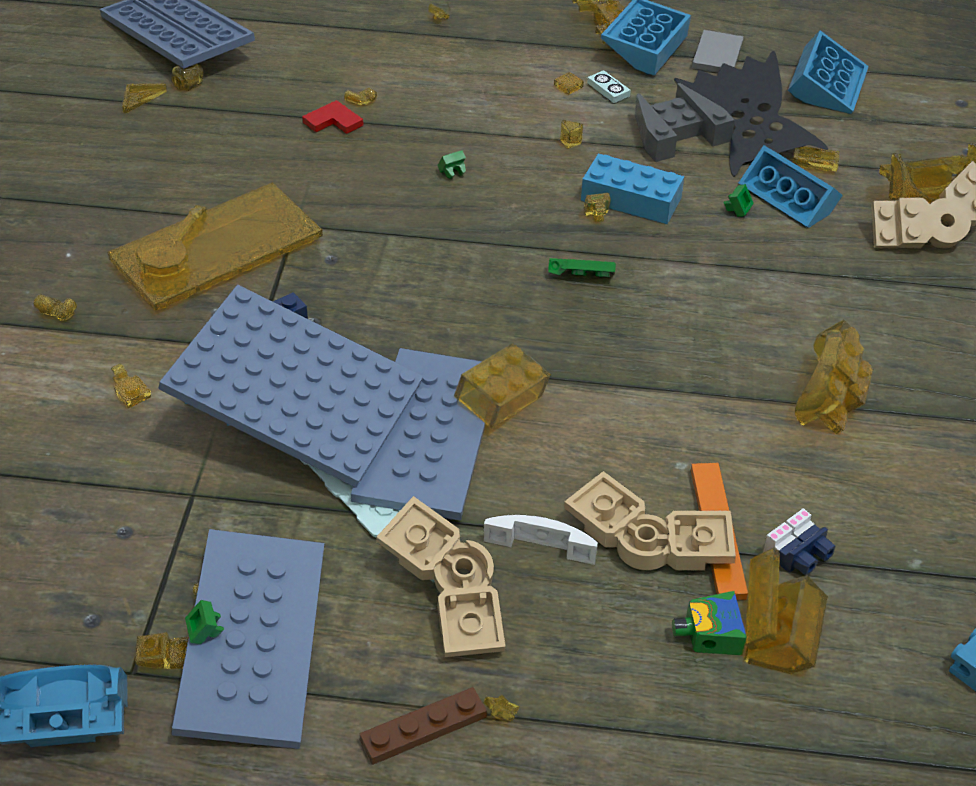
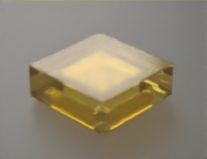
M571 72L554 79V86L567 95L583 88L584 81Z

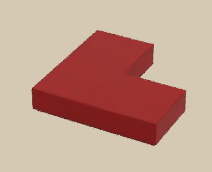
M337 100L302 116L303 123L315 132L332 124L346 134L364 126L361 117Z

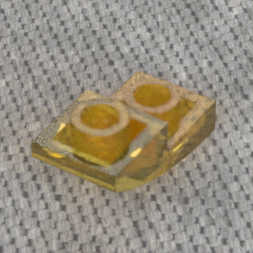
M167 632L138 636L136 664L150 668L183 669L189 636L170 639Z

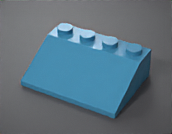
M632 0L601 34V39L635 69L646 74L655 75L687 37L691 15L648 0Z
M820 30L804 47L788 91L804 103L851 114L854 111L868 65Z

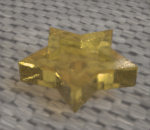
M430 3L428 12L434 14V19L439 17L448 20L449 14L444 12L442 8Z
M503 695L498 698L486 696L483 702L491 710V716H495L497 719L502 717L510 722L513 721L514 714L518 712L520 707L508 702Z

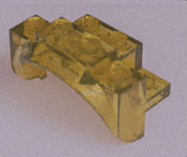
M976 143L968 144L967 157L956 155L904 162L901 159L900 153H893L891 164L880 165L879 174L890 181L889 198L893 201H897L899 198H924L929 204L940 199V194L972 161L976 163Z
M845 320L838 322L816 336L813 348L819 362L795 407V416L802 426L819 418L835 434L844 431L848 413L865 404L873 374L871 365L862 359L864 348L859 342L861 336Z

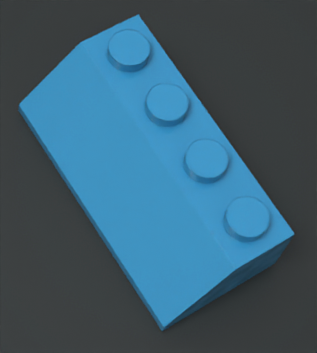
M763 145L738 182L740 185L746 184L749 191L808 228L830 215L843 196L829 184Z

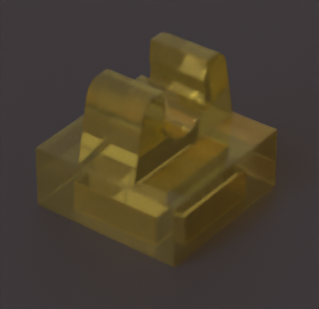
M609 193L586 195L583 207L585 216L592 215L595 222L604 221L603 215L608 213L611 202Z

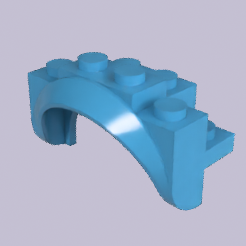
M70 665L33 669L0 676V745L27 743L30 747L96 742V736L124 734V707H128L126 673L121 667Z

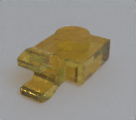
M121 363L111 367L115 374L113 380L117 384L114 385L115 393L128 409L151 398L149 388L138 375L130 378Z

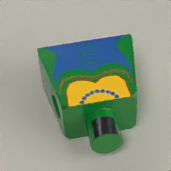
M734 591L693 599L688 604L686 618L672 619L674 637L690 635L695 652L743 655L747 637Z

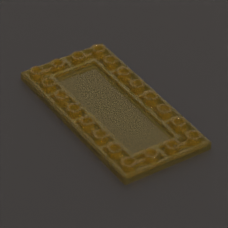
M272 182L107 253L110 261L152 308L157 311L181 299H186L201 290L208 289L221 281L228 280L239 273L251 270L259 264L271 261L273 258L286 252H291L293 249L306 243H311L313 240L322 237L323 231Z

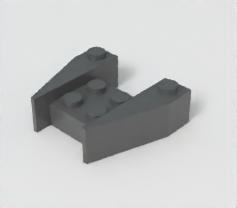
M681 83L677 84L676 98L673 100L650 105L640 93L636 97L635 118L645 151L655 162L675 157L676 142L702 135L712 147L731 142L735 122L731 115L721 106Z

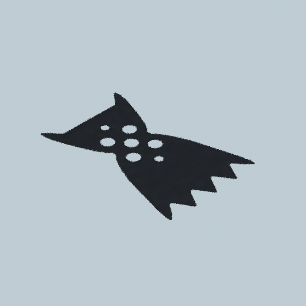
M775 51L770 53L765 63L747 56L742 69L722 63L717 76L698 70L693 83L678 78L674 79L677 84L681 83L721 106L730 115L734 111H743L745 113L743 118L734 119V126L736 128L733 132L730 146V169L733 176L738 173L743 163L755 159L763 145L776 153L806 145L828 150L826 144L795 122L778 115L782 102V83ZM747 98L749 102L742 103L741 100ZM762 103L771 105V109L765 112L759 111L757 107ZM758 116L762 117L764 121L759 125H753L750 123V119ZM778 122L783 127L781 130L772 131L769 129V125ZM746 130H753L756 135L748 139L744 138L742 133ZM766 139L773 140L770 144H766L764 141Z

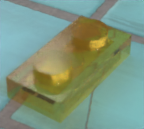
M806 146L794 149L793 163L802 168L809 167L824 171H837L840 151Z

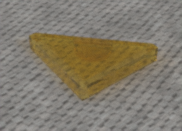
M126 84L122 105L123 113H128L167 92L166 84Z

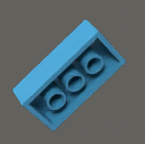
M598 153L582 179L581 201L668 224L682 198L684 176Z

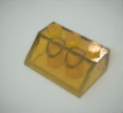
M807 575L759 591L744 658L748 664L788 674L815 667L828 596Z

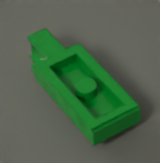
M549 258L548 273L561 275L566 270H572L571 275L586 276V271L596 272L595 276L610 277V273H615L616 263Z

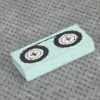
M604 70L588 77L587 83L613 103L630 96L631 90Z

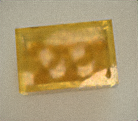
M512 343L462 373L454 397L490 428H493L543 396L551 374Z

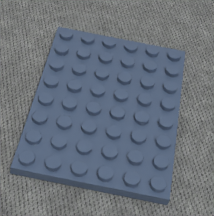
M237 284L161 379L158 389L357 488L421 384L423 376Z

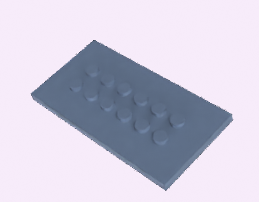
M124 0L100 9L101 17L183 69L255 41L252 31L198 0Z
M400 348L395 362L422 375L423 379L357 488L353 487L351 502L401 510L414 496L443 518L461 521L500 372V364Z
M209 529L195 606L200 600L210 601L213 611L221 615V618L216 622L217 626H223L224 630L216 638L208 636L201 645L190 643V638L188 640L173 720L172 735L300 749L324 543Z

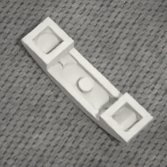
M506 515L485 519L484 542L511 547L514 539L565 549L567 550V559L595 565L598 542L570 525L548 518L528 515Z

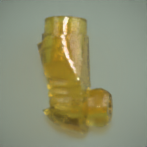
M39 294L33 303L34 307L41 314L56 316L60 321H65L75 315L74 310L77 308L76 302L72 299H66L63 303L58 299L44 296L43 294Z

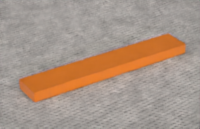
M719 463L691 464V475L699 511H729ZM733 529L736 554L735 563H710L716 594L734 591L737 600H747L748 591Z

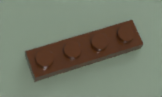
M471 687L359 733L360 742L372 765L487 718V709L474 687Z

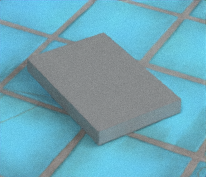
M704 30L692 68L719 73L722 63L735 67L744 36Z

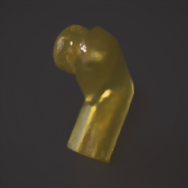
M366 88L358 93L347 90L344 95L346 101L363 106L377 98V92L372 88Z

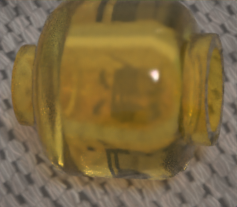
M194 64L184 69L177 65L172 70V83L179 90L190 91L203 82V69L199 64Z

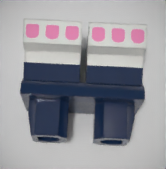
M803 508L789 518L786 523H782L767 534L763 553L790 573L796 568L807 576L815 569L818 562L812 555L816 554L826 561L833 556L836 546L826 538L828 529L826 527L818 528L810 521L811 514Z

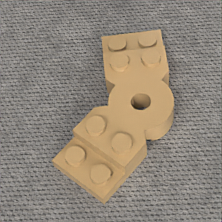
M972 161L940 194V199L935 200L931 204L924 198L873 201L871 208L874 248H921L927 241L937 248H950L958 244L968 234L970 227L976 225V163ZM941 220H945L949 227L944 226Z
M604 471L564 501V509L585 524L584 531L604 547H617L620 558L633 568L653 570L668 564L675 570H705V563H735L736 554L731 511H673L666 517L665 521L660 517L645 514V502Z
M413 496L377 535L376 542L398 557L399 564L419 579H434L435 585L441 593L438 596L437 607L445 657L505 651L506 646L498 591L491 586L494 564L490 553L477 542L469 540L460 542V533L456 526ZM465 568L468 569L470 573L463 575L458 573L457 570Z

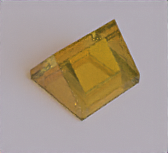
M562 120L560 136L562 143L567 149L581 144L583 124Z

